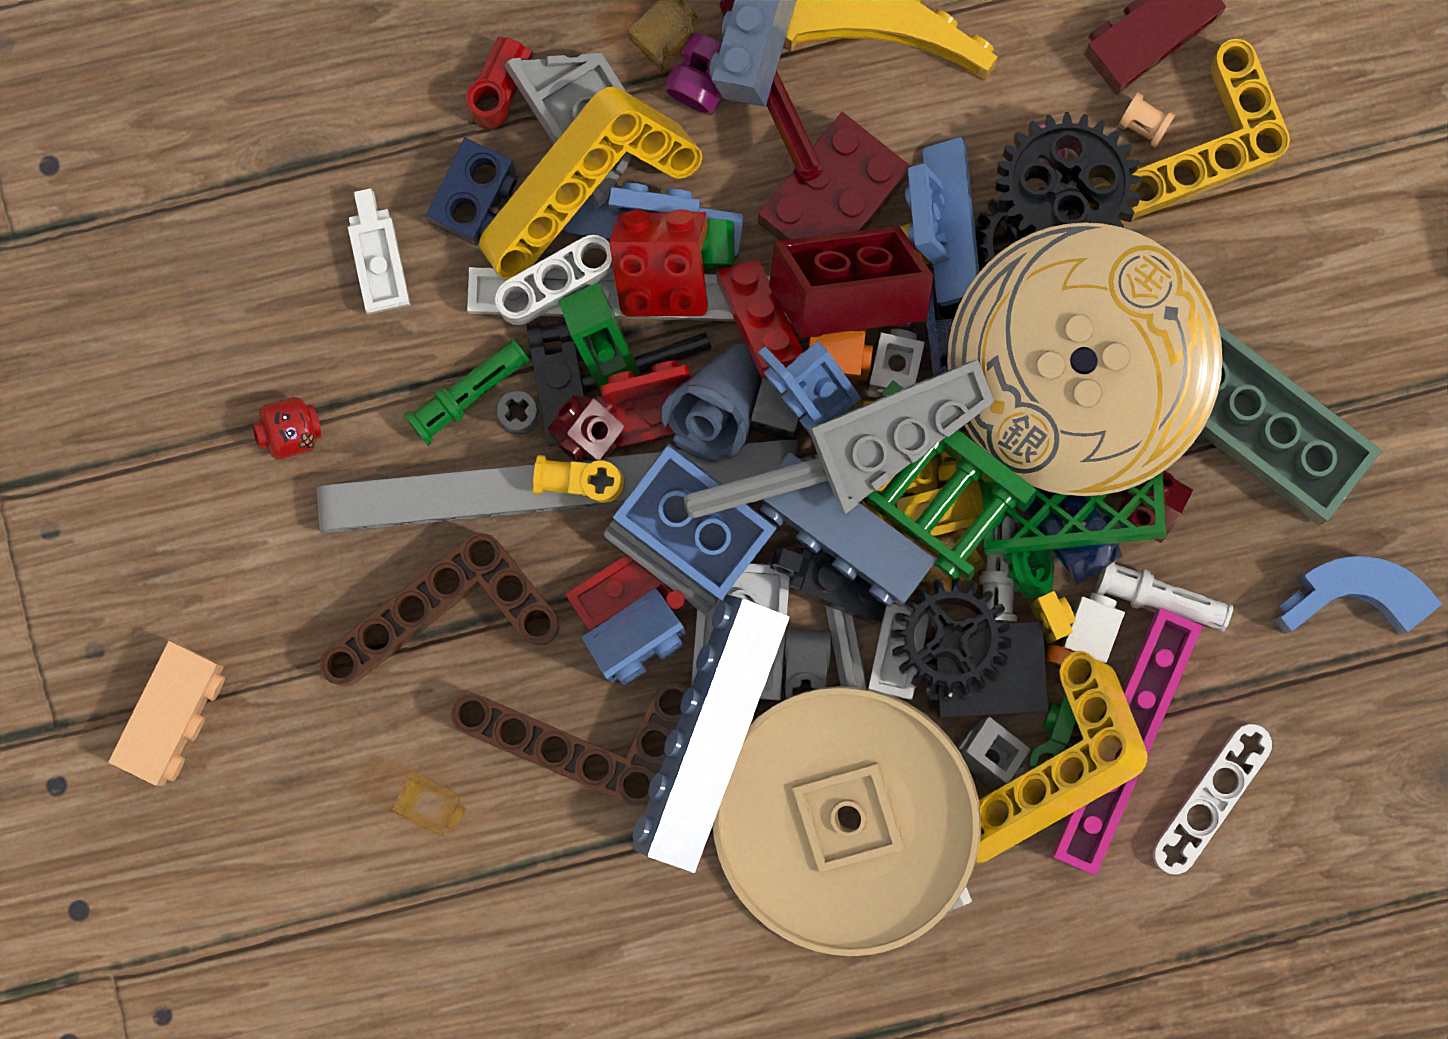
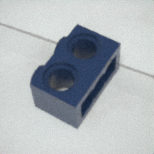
M464 137L425 215L429 224L477 246L483 231L497 215L494 211L501 197L507 200L517 183L518 176L513 174L516 169L513 160ZM482 165H490L496 169L494 179L487 184H479L473 180L475 170ZM462 204H471L477 209L474 219L468 223H458L453 219L456 208Z

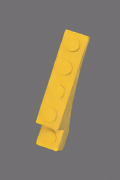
M796 0L783 45L792 51L796 44L831 39H872L897 43L937 55L961 66L984 81L995 67L998 56L992 53L994 48L989 42L976 34H973L971 37L967 36L956 28L958 23L953 17L940 9H936L935 12L931 11L920 3L922 0Z

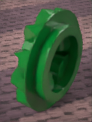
M1017 530V531L1012 532L1011 539H1012L1020 530ZM1050 549L1008 553L1003 559L1009 569L1007 577L1012 578L1014 581L1013 588L1015 592L1022 593L1026 600L1037 599L1050 592L1055 570L1054 559Z

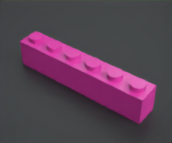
M1163 608L1154 611L1122 685V690L1146 747L1147 756L1203 628L1202 625ZM1122 747L1117 751L1115 759L1119 757ZM1139 775L1067 815L1049 857L1087 874L1096 876Z

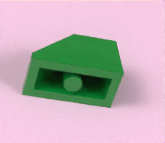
M599 282L558 300L570 335L600 392V387L609 384L607 378L612 375L630 371L634 372V376L641 374L615 313Z

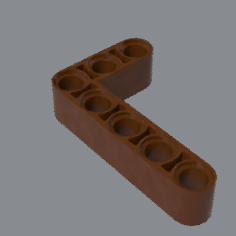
M477 533L467 538L330 646L321 657L320 670L324 678L333 684L351 686L359 682L480 585L518 633L529 643L546 645L553 641L560 628L559 619L504 547L492 535ZM481 543L492 544L495 549L494 560L487 566L480 567L475 565L472 561L473 549ZM449 570L457 572L460 577L458 589L451 594L440 593L437 588V580L441 573ZM507 578H517L523 585L521 596L515 601L507 602L502 600L499 594L500 584ZM411 598H419L424 604V614L416 622H407L402 615L404 603ZM536 612H543L550 618L551 625L548 632L539 637L530 635L526 625L528 618ZM382 625L389 632L388 644L380 650H373L367 643L368 632L373 627ZM342 653H348L354 661L353 670L349 676L338 678L332 670L333 660Z
M669 682L656 690L627 758L477 694H466L458 698L452 707L451 716L456 728L463 733L625 803L638 806L649 802V794L647 793V795L638 799L631 797L625 789L626 779L632 773L641 772L648 777L651 783L655 774L660 772L666 757L665 753L659 757L649 756L643 749V739L648 733L653 731L662 732L668 738L669 734L676 730L682 712L674 716L667 715L661 709L660 701L662 696L668 691L676 690L684 695L687 688L681 683ZM470 702H479L485 710L484 720L476 727H469L462 720V710ZM513 719L522 721L526 727V736L517 745L507 743L502 734L504 725ZM552 737L562 738L567 744L568 749L565 758L557 763L548 761L543 752L544 744ZM596 754L605 757L609 765L607 775L598 781L588 778L584 771L586 760Z

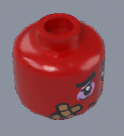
M291 397L263 405L259 412L260 422L252 424L255 441L259 450L267 448L270 455L277 460L311 452L315 447L316 439L321 438L320 423L313 404L306 405L298 397Z

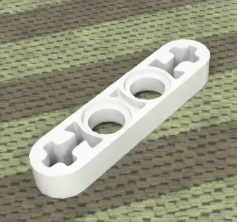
M1255 724L1243 725L1238 727L1225 742L1152 849L1154 863L1161 871L1167 874H1181L1192 867L1268 758L1272 750V740L1269 733L1263 727ZM1256 733L1259 736L1257 745L1261 750L1258 754L1250 752L1246 755L1242 763L1249 765L1250 768L1245 773L1238 764L1226 760L1225 757L1229 752L1234 758L1238 757L1244 748V744L1239 741L1241 736L1250 737ZM1228 768L1235 773L1237 785L1231 793L1222 794L1214 788L1213 776L1217 770ZM1197 804L1206 806L1212 815L1210 825L1201 831L1192 829L1187 821L1189 809ZM1179 825L1186 834L1198 838L1199 841L1195 847L1190 841H1186L1180 851L1181 855L1185 857L1184 861L1181 864L1173 862L1168 866L1165 863L1167 855L1162 850L1166 844L1175 846L1182 836L1174 833V830Z

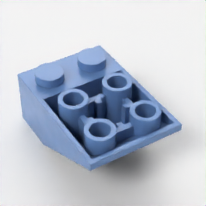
M655 588L581 638L606 679L612 684L619 680L625 686L646 672L642 664L655 655H658L662 661L681 649L683 643L680 639L687 634L676 615L657 588Z

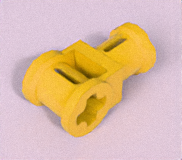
M537 455L533 475L534 495H541L543 491L590 497L601 503H609L618 499L623 493L625 487L624 476L621 470L610 462L600 460L592 463L572 461L568 463L550 461L546 459L545 455ZM602 470H606L607 476L614 479L613 486L605 487L604 494H599V488L592 485L593 477H600Z

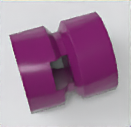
M692 33L680 54L683 64L673 66L662 86L663 90L683 105L702 114L713 115L722 95L710 78V63L714 53L720 52L722 44L703 34Z

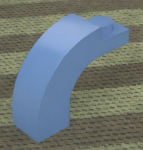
M1345 557L1319 565L1298 577L1297 580L1308 593L1303 595L1298 590L1278 606L1283 613L1276 617L1274 621L1283 633L1286 634L1294 631L1330 601L1339 597H1354L1364 600L1377 608L1398 634L1409 632L1443 604L1421 579L1400 565L1374 557Z

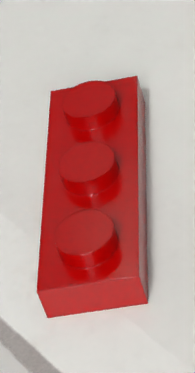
M756 259L717 270V283L761 378H766L763 373L769 368L758 353L764 347L787 368L804 352L783 308L769 287V279L760 260Z

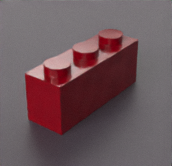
M1134 0L1123 10L1126 15L1115 25L1107 21L1088 36L1091 43H1089L1084 55L1113 92L1118 95L1219 19L1227 6L1222 0Z

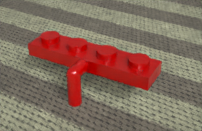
M627 554L565 594L589 632L655 588L658 589L671 610L680 611L685 606V598L681 592L672 590Z

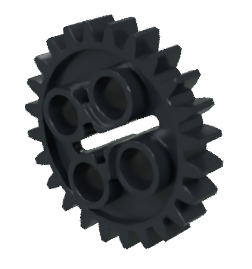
M1065 112L1062 124H1056L1053 117L1049 114L1046 115L1045 127L1043 129L1034 121L1029 122V137L1018 131L1015 133L1014 143L1016 147L1006 145L1003 157L1007 161H1000L998 163L997 173L1003 177L996 179L995 190L1004 192L999 197L998 207L1011 208L1006 213L1005 222L1009 224L1020 221L1017 231L1018 237H1022L1029 232L1034 233L1063 224L1101 223L1124 228L1121 220L1125 222L1132 221L1135 212L1131 207L1138 206L1141 197L1134 190L1140 189L1142 177L1132 175L1138 170L1139 160H1125L1130 155L1131 144L1119 147L1116 145L1120 135L1118 130L1106 136L1103 134L1105 121L1101 120L1094 128L1088 127V115L1083 114L1079 123L1073 124L1069 112ZM1068 148L1075 151L1078 157L1073 160H1064L1059 157L1057 151ZM1039 158H1044V159H1046V160L1048 161L1049 165H1048L1047 163H1045V162H1040V161H1038V159H1039ZM1096 177L1104 178L1110 183L1111 187L1104 190L1096 189L1089 180ZM1038 178L1045 181L1048 187L1044 190H1033L1028 187L1026 181ZM1061 181L1065 184L1074 181L1076 182V186H1074L1073 184H1069L1066 187H1063L1061 185ZM1088 203L1091 204V205H1094V206H1098L1099 209H1097V210L1091 209V208L1089 207ZM1066 207L1074 208L1081 217L1075 220H1067L1058 211Z

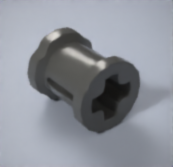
M519 390L510 391L499 400L497 416L504 428L510 433L528 434L538 425L539 409L533 398L526 392ZM513 404L520 408L526 404L528 405L525 409L528 418L525 421L521 422L517 418L511 422L508 421L512 416L509 408Z

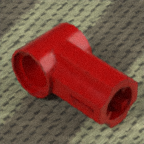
M498 36L477 81L472 83L467 90L466 101L471 117L482 128H498L508 119L509 105L518 87L504 65L512 58H521V60L532 59V50L526 48L522 43L508 37ZM491 96L499 100L498 105L491 111H481L477 108L480 100L485 97Z

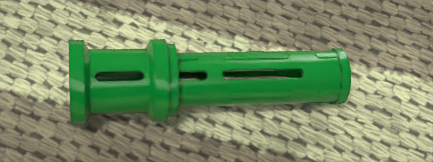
M512 338L509 343L475 367V369L446 390L445 387L436 389L431 400L414 413L408 411L404 416L428 446L433 442L432 437L452 421L458 423L463 419L462 417L465 415L464 409L530 360Z

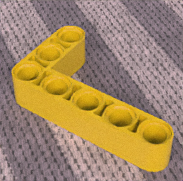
M1236 38L1223 43L1213 57L1210 66L1212 78L1235 132L1142 167L1132 175L1142 177V182L1152 187L1154 199L1150 201L1139 200L1138 206L1131 207L1135 212L1132 220L1268 168L1277 163L1288 149L1290 142L1288 130L1256 52L1251 44L1245 40ZM1232 54L1239 57L1243 62V70L1239 72L1228 70L1223 64V56ZM1246 94L1254 96L1260 104V111L1251 113L1244 110L1240 105V96ZM1267 135L1273 138L1277 147L1276 152L1264 153L1256 144V137ZM1222 150L1231 153L1235 158V168H1221L1215 161V153ZM1180 166L1189 168L1194 173L1195 182L1192 185L1180 184L1174 177V169ZM1108 181L1095 186L1096 189L1101 190L1111 187Z
M613 86L601 89L586 104L483 231L479 240L480 250L496 273L502 279L508 280L534 265L626 151L667 175L681 179L692 175L699 168L703 157L701 150L686 131L674 120L620 88Z
M1085 651L1070 653L1064 659L1059 672L1060 680L1084 740L979 800L981 839L976 863H983L1133 779L1143 771L1148 758L1146 747L1118 677L1111 666ZM1091 672L1089 679L1085 682L1088 673ZM1107 709L1105 716L1100 720L1101 714ZM1122 747L1119 757L1115 759L1117 751ZM1084 769L1082 777L1077 781L1079 773ZM1046 791L1044 799L1040 802L1042 794ZM1008 813V817L1006 821L1003 823L1004 817Z

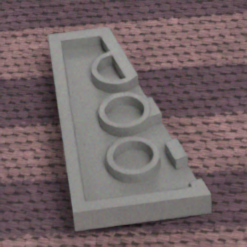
M978 360L969 361L808 428L841 514L848 513L858 505V502L873 491L880 489L892 480L891 478L910 463L916 462L928 453L930 448L945 437L952 435L994 403Z

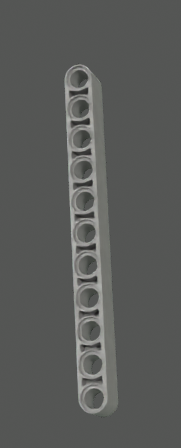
M797 440L744 444L735 457L729 459L730 455L721 456L718 461H706L692 456L685 450H679L722 484L776 470L789 452L799 458ZM661 452L600 459L615 465L621 470L625 479L623 493L618 499L609 503H601L590 497L543 491L541 495H534L533 475L535 464L323 485L316 487L319 531L321 533L346 532L621 505ZM585 459L572 462L592 463L594 461ZM602 470L601 476L593 477L592 485L599 488V494H604L605 487L613 486L614 479L607 476L606 470Z

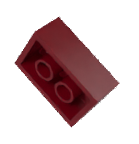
M842 111L813 146L823 166L822 171L810 179H803L795 168L758 213V224L779 241L866 230L909 177L908 168L911 165Z
M893 226L774 241L769 287L800 338L820 337L824 334L863 331L868 328L890 325L901 326L907 323L926 321L934 276L901 227Z

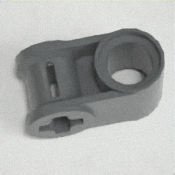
M786 629L784 669H786L785 699L793 696L792 691H799L801 683L809 684L810 690L826 687L827 671H829L831 631Z

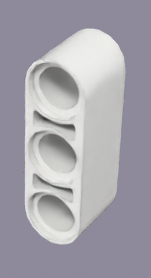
M599 235L583 237L505 281L499 286L495 296V303L501 316L513 325L529 323L559 306V299L605 280L613 272L609 242ZM593 248L601 249L607 254L605 263L595 269L589 268L582 263L584 254ZM561 270L568 276L566 285L556 291L547 289L544 286L546 275L551 271ZM514 292H522L529 297L527 307L517 313L508 311L505 308L507 297Z

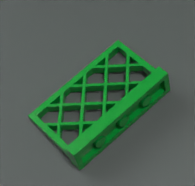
M1163 472L1152 478L1141 490H1138L1136 487L1126 489L1133 496V499L1119 513L1103 502L1109 495L1104 494L1083 496L1089 502L1072 517L1058 506L1068 495L1056 493L1049 500L1037 490L1035 499L1044 506L1029 522L1013 511L1017 506L1012 510L1007 508L984 537L985 554L996 555L1167 538ZM982 480L984 509L993 498L990 494L993 488ZM1153 491L1154 501L1148 497ZM1143 503L1155 512L1156 525L1136 527L1127 518ZM1096 508L1112 519L1103 530L1090 531L1081 524ZM1051 512L1067 523L1057 535L1045 536L1036 529ZM1007 516L1022 527L1012 539L995 540L994 529Z

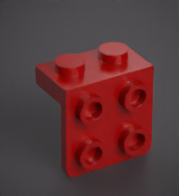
M679 209L672 212L632 210L627 213H618L609 246L619 308L623 315L628 317L703 316L706 314L708 297L701 254L708 230L706 212H690L689 210Z
M676 360L667 361L652 366V373L635 377L634 372L630 371L607 378L609 384L600 387L603 400H606L616 409L617 413L614 417L625 426L618 435L619 443L616 446L617 450L675 436L669 423L664 427L662 422V406L668 395L690 378L688 365L678 366Z

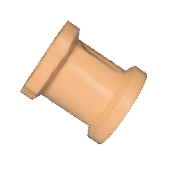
M1138 92L1117 127L1122 130L1128 127L1150 140V146L1156 149L1176 114L1171 111L1165 114L1143 101L1144 95Z

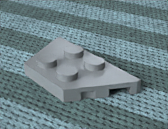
M602 53L581 54L578 57H567L565 55L547 56L545 59L536 60L512 58L504 65L554 144L599 90L614 86L626 92ZM626 151L588 197L596 210L606 203L611 187H614L619 177L623 174L633 154Z

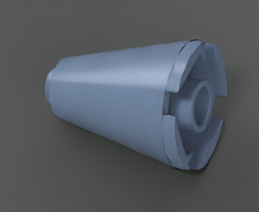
M734 344L674 389L662 406V422L664 427L669 423L675 433L673 441L694 457L706 461H718L721 456L730 455V459L735 457L745 444L762 383V378L747 345Z

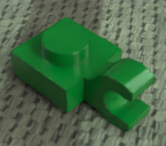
M1066 696L1060 697L1058 704L1050 703L1043 723V728L1050 730L1047 742L1035 747L1031 751L1028 759L1030 767H1036L1038 758L1043 753H1048L1054 757L1065 751L1076 721Z

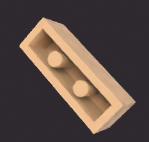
M168 641L108 763L155 786H165L167 780L173 782L183 767L185 758L180 756L187 740L193 742L204 724L205 717L200 714L207 700L214 701L224 684L225 677L220 675L224 666L178 643Z

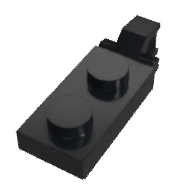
M805 547L801 548L800 554L785 548L774 552L769 569L792 577L789 586L796 589V594L876 625L882 622L886 605L868 592L872 585L858 575L854 580L843 575L832 566L835 560L833 556L821 551L815 553Z

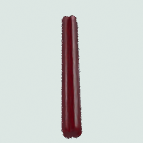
M735 0L720 1L719 7L724 16L727 11H732ZM776 70L766 106L801 178L810 179L814 175L819 174L823 166Z

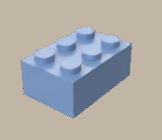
M668 443L614 513L613 519L722 600L777 529L776 524L749 504L698 518H689L684 506V496L723 484Z

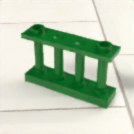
M892 380L883 391L882 397L904 388ZM957 430L930 448L928 453L916 462L910 463L898 472L880 494L873 491L862 501L938 558L934 564L944 574L953 580H956L960 575L969 582L974 576V567L966 559L1007 508L1012 510L1017 506L1025 512L1034 501L1037 489L961 431ZM945 451L958 461L955 464L957 470L919 518L913 521L894 505L935 454L941 455ZM980 478L993 488L990 493L993 498L953 548L950 549L930 534V532L971 481L977 482Z

